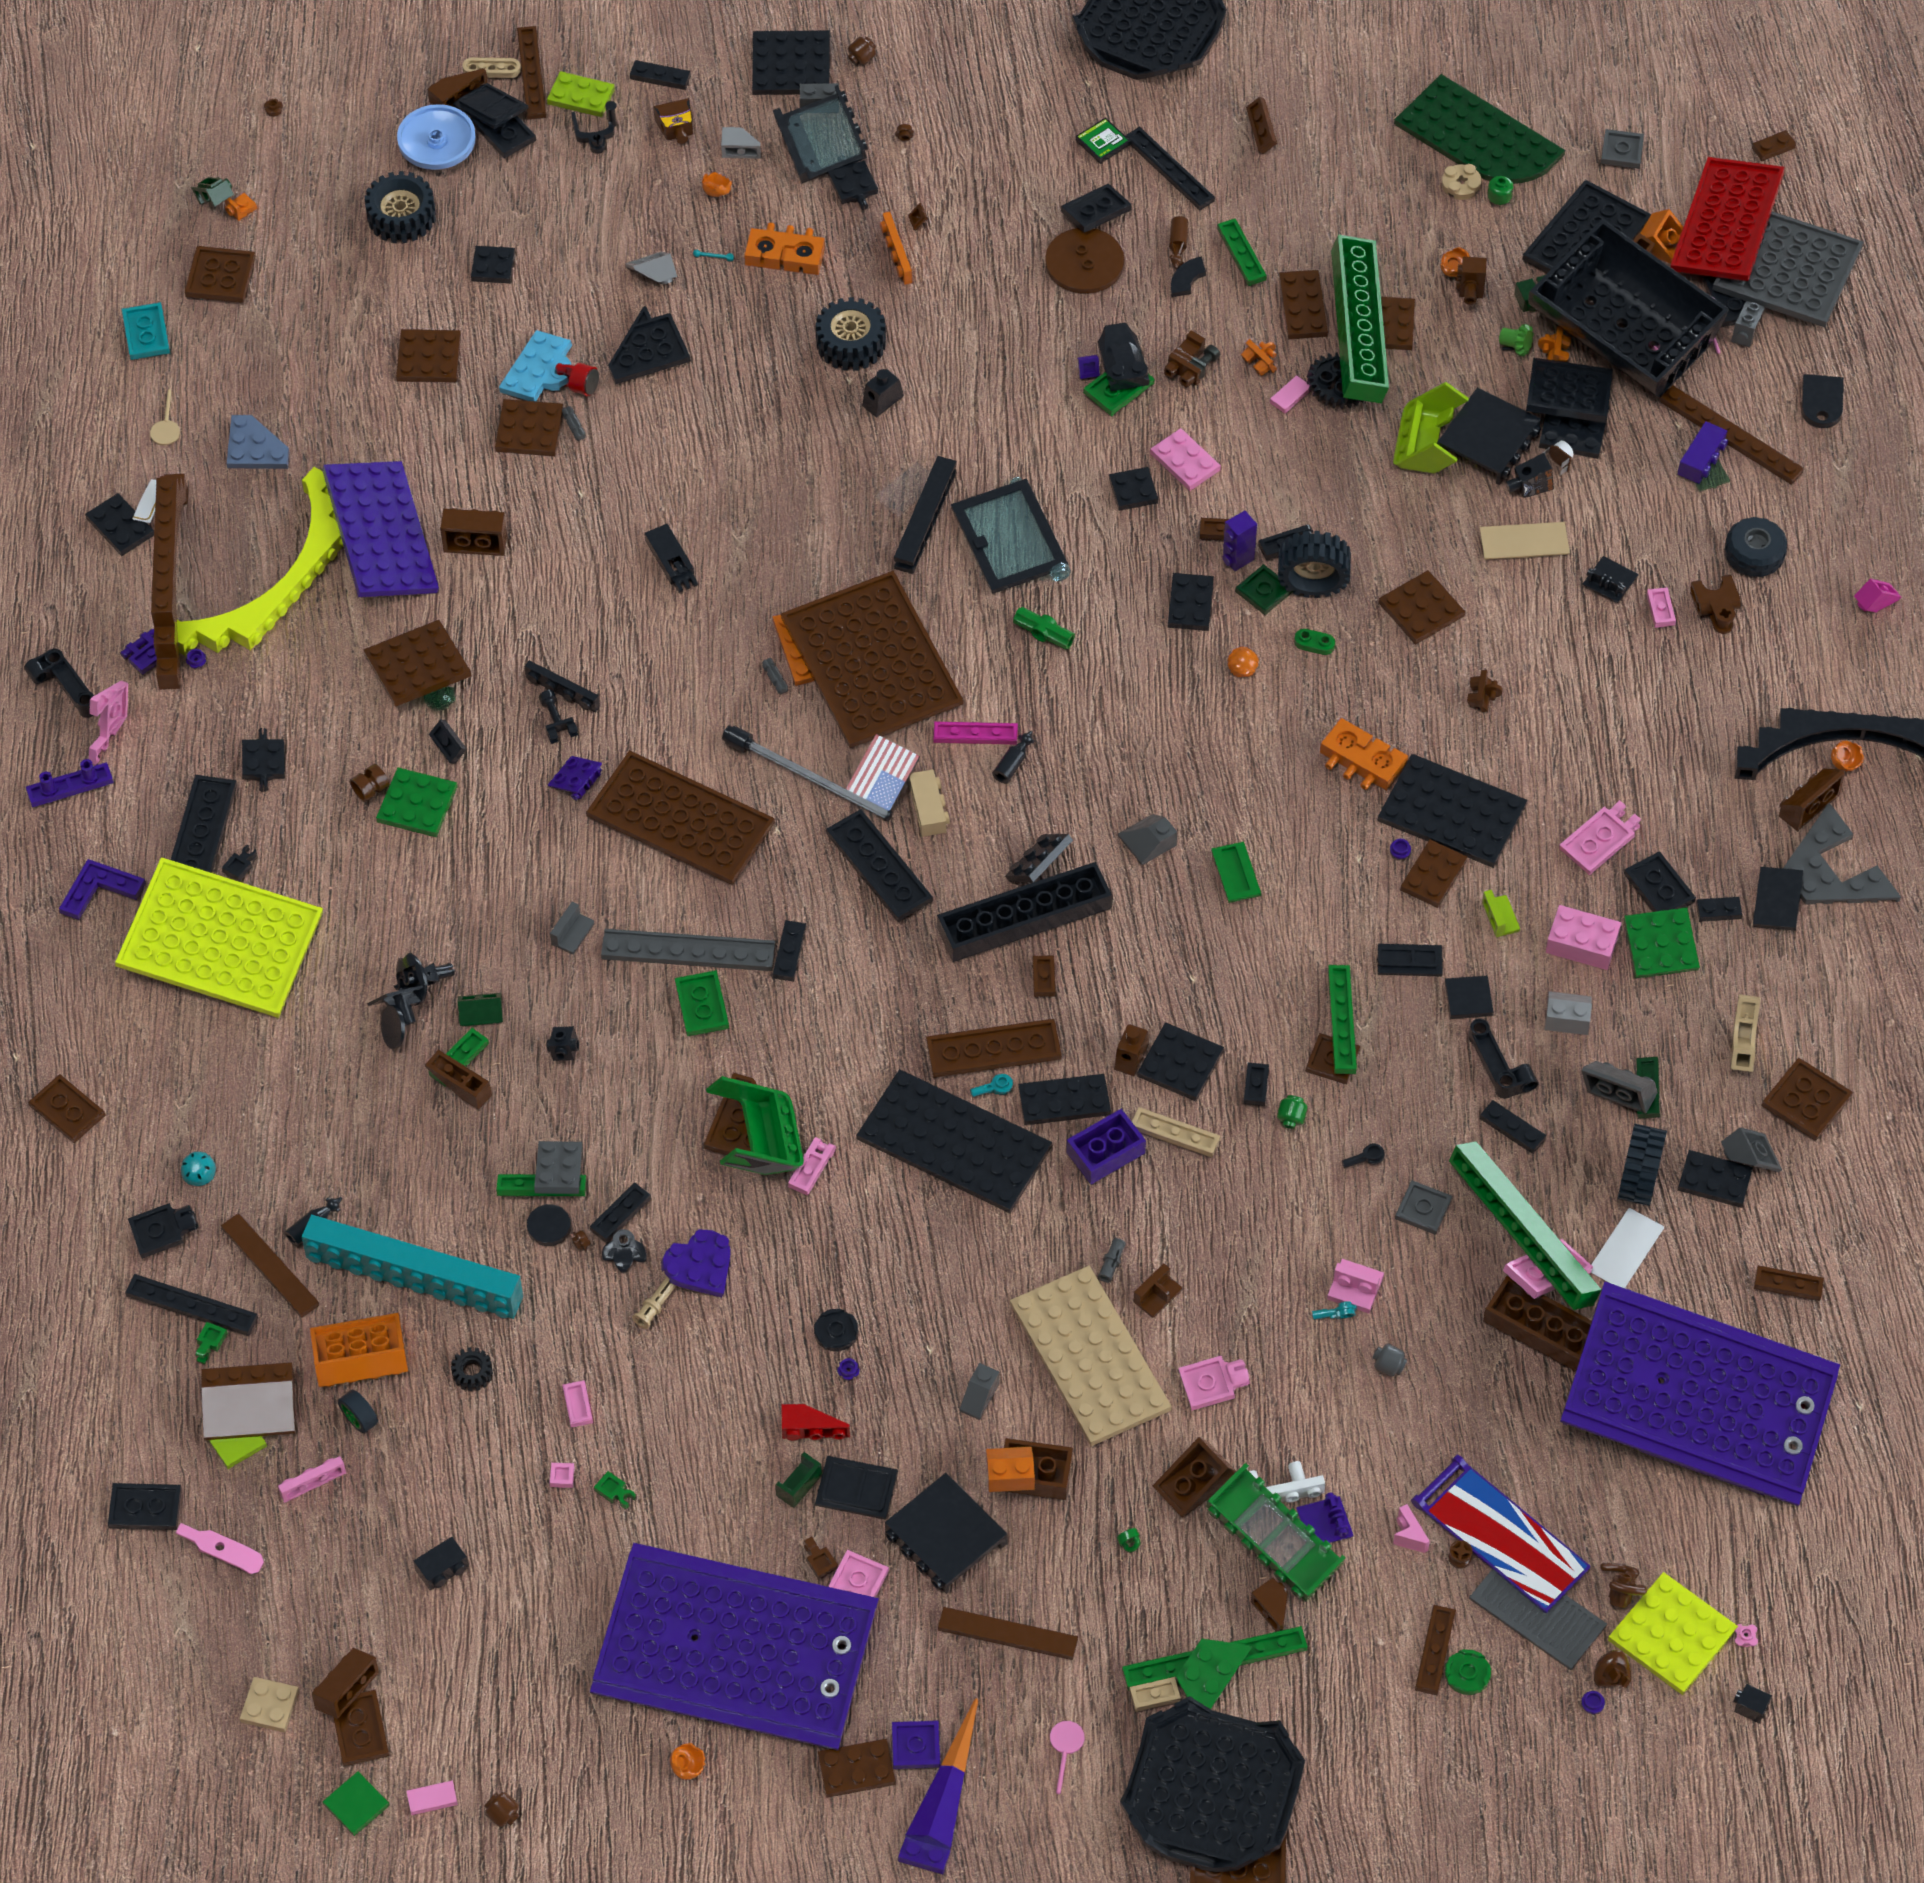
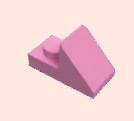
M1406 1504L1400 1507L1397 1523L1402 1531L1394 1535L1393 1544L1422 1553L1427 1552L1430 1543L1429 1539L1409 1506Z

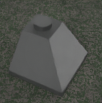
M1155 814L1118 833V837L1141 865L1177 846L1176 829L1166 817Z
M1740 1127L1721 1141L1724 1147V1154L1729 1160L1776 1172L1782 1171L1764 1133Z

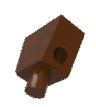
M1131 1024L1126 1026L1117 1047L1114 1070L1135 1076L1149 1045V1034L1146 1029ZM1127 1054L1131 1057V1060H1127Z

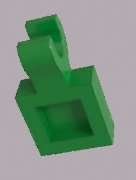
M206 1322L196 1339L197 1344L200 1345L195 1353L198 1356L197 1362L205 1364L211 1349L218 1352L228 1334L227 1329Z

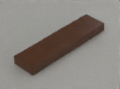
M1433 1605L1415 1691L1438 1696L1456 1609Z

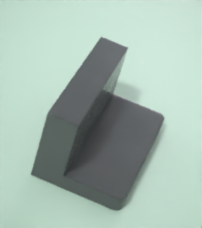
M571 902L550 932L551 945L574 954L594 926V920L580 914L579 904Z

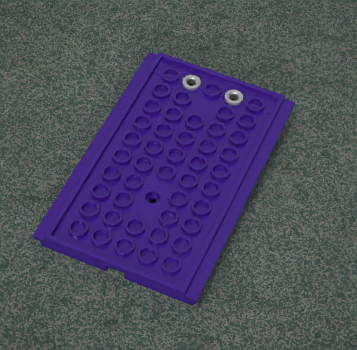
M1604 1281L1560 1422L1563 1425H1570L1638 1449L1642 1453L1764 1496L1765 1494L1799 1506L1836 1384L1840 1364ZM1658 1379H1663L1664 1383H1659ZM1801 1404L1807 1405L1808 1409H1802ZM1789 1444L1795 1445L1796 1449H1790Z
M633 1542L594 1672L590 1693L839 1750L879 1598ZM696 1635L698 1639L693 1641L692 1636ZM845 1644L846 1648L841 1650L838 1648V1645ZM828 1687H833L834 1691L829 1693L826 1691V1689Z

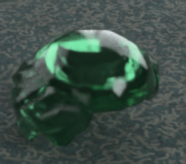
M447 686L424 695L423 699L430 709L443 711L456 700L454 688Z

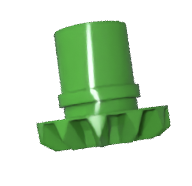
M1527 324L1521 325L1517 330L1503 328L1500 332L1499 343L1503 346L1513 347L1518 356H1525L1529 353V349L1532 348L1533 329Z

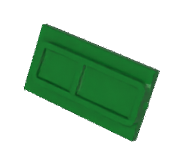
M1244 842L1211 848L1228 903L1261 896V891Z

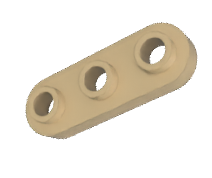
M468 58L463 62L464 73L484 68L487 78H515L521 72L520 62L514 58Z

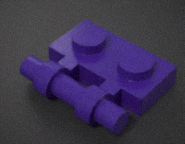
M154 629L143 632L139 635V639L127 644L125 649L120 652L124 659L131 655L128 658L129 663L142 675L157 664L153 639Z

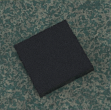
M1488 975L1445 978L1444 983L1450 1019L1493 1016L1494 1011Z

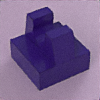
M1097 355L1077 358L1080 379L1100 376Z

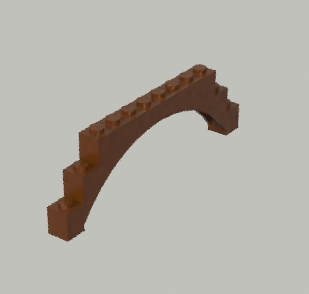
M164 474V476L156 478L151 615L154 624V649L157 657L156 678L159 690L180 689L181 671L177 632L176 557L180 513L182 506L187 505L185 474Z

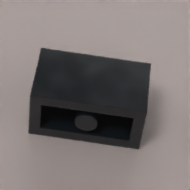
M453 1537L448 1538L413 1560L415 1571L430 1591L435 1587L443 1586L448 1579L454 1575L462 1574L469 1567L467 1556Z

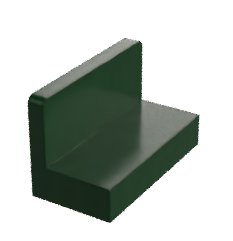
M501 992L458 996L460 1026L503 1022Z

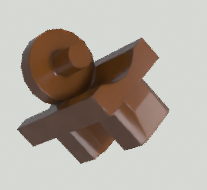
M1481 670L1480 676L1470 677L1471 690H1478V693H1469L1467 702L1470 707H1480L1482 713L1488 712L1490 700L1494 701L1496 697H1500L1503 688L1498 685L1496 680L1492 681V679L1488 678L1487 670Z

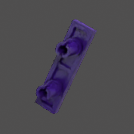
M84 759L80 762L81 770L56 778H52L50 772H42L39 775V783L26 786L32 808L113 784V778L107 762L93 766L91 760Z

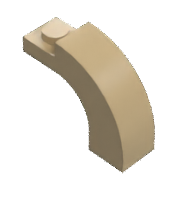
M1738 995L1730 1060L1731 1069L1753 1072L1760 997Z

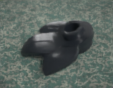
M626 1229L617 1231L613 1236V1240L608 1242L602 1250L603 1261L614 1260L615 1266L622 1273H625L630 1268L633 1260L646 1262L647 1258L644 1245L636 1241L633 1233ZM624 1236L627 1237L628 1241L621 1243L619 1239Z

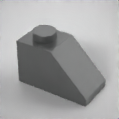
M979 1363L968 1383L959 1411L980 1420L1000 1384V1372Z

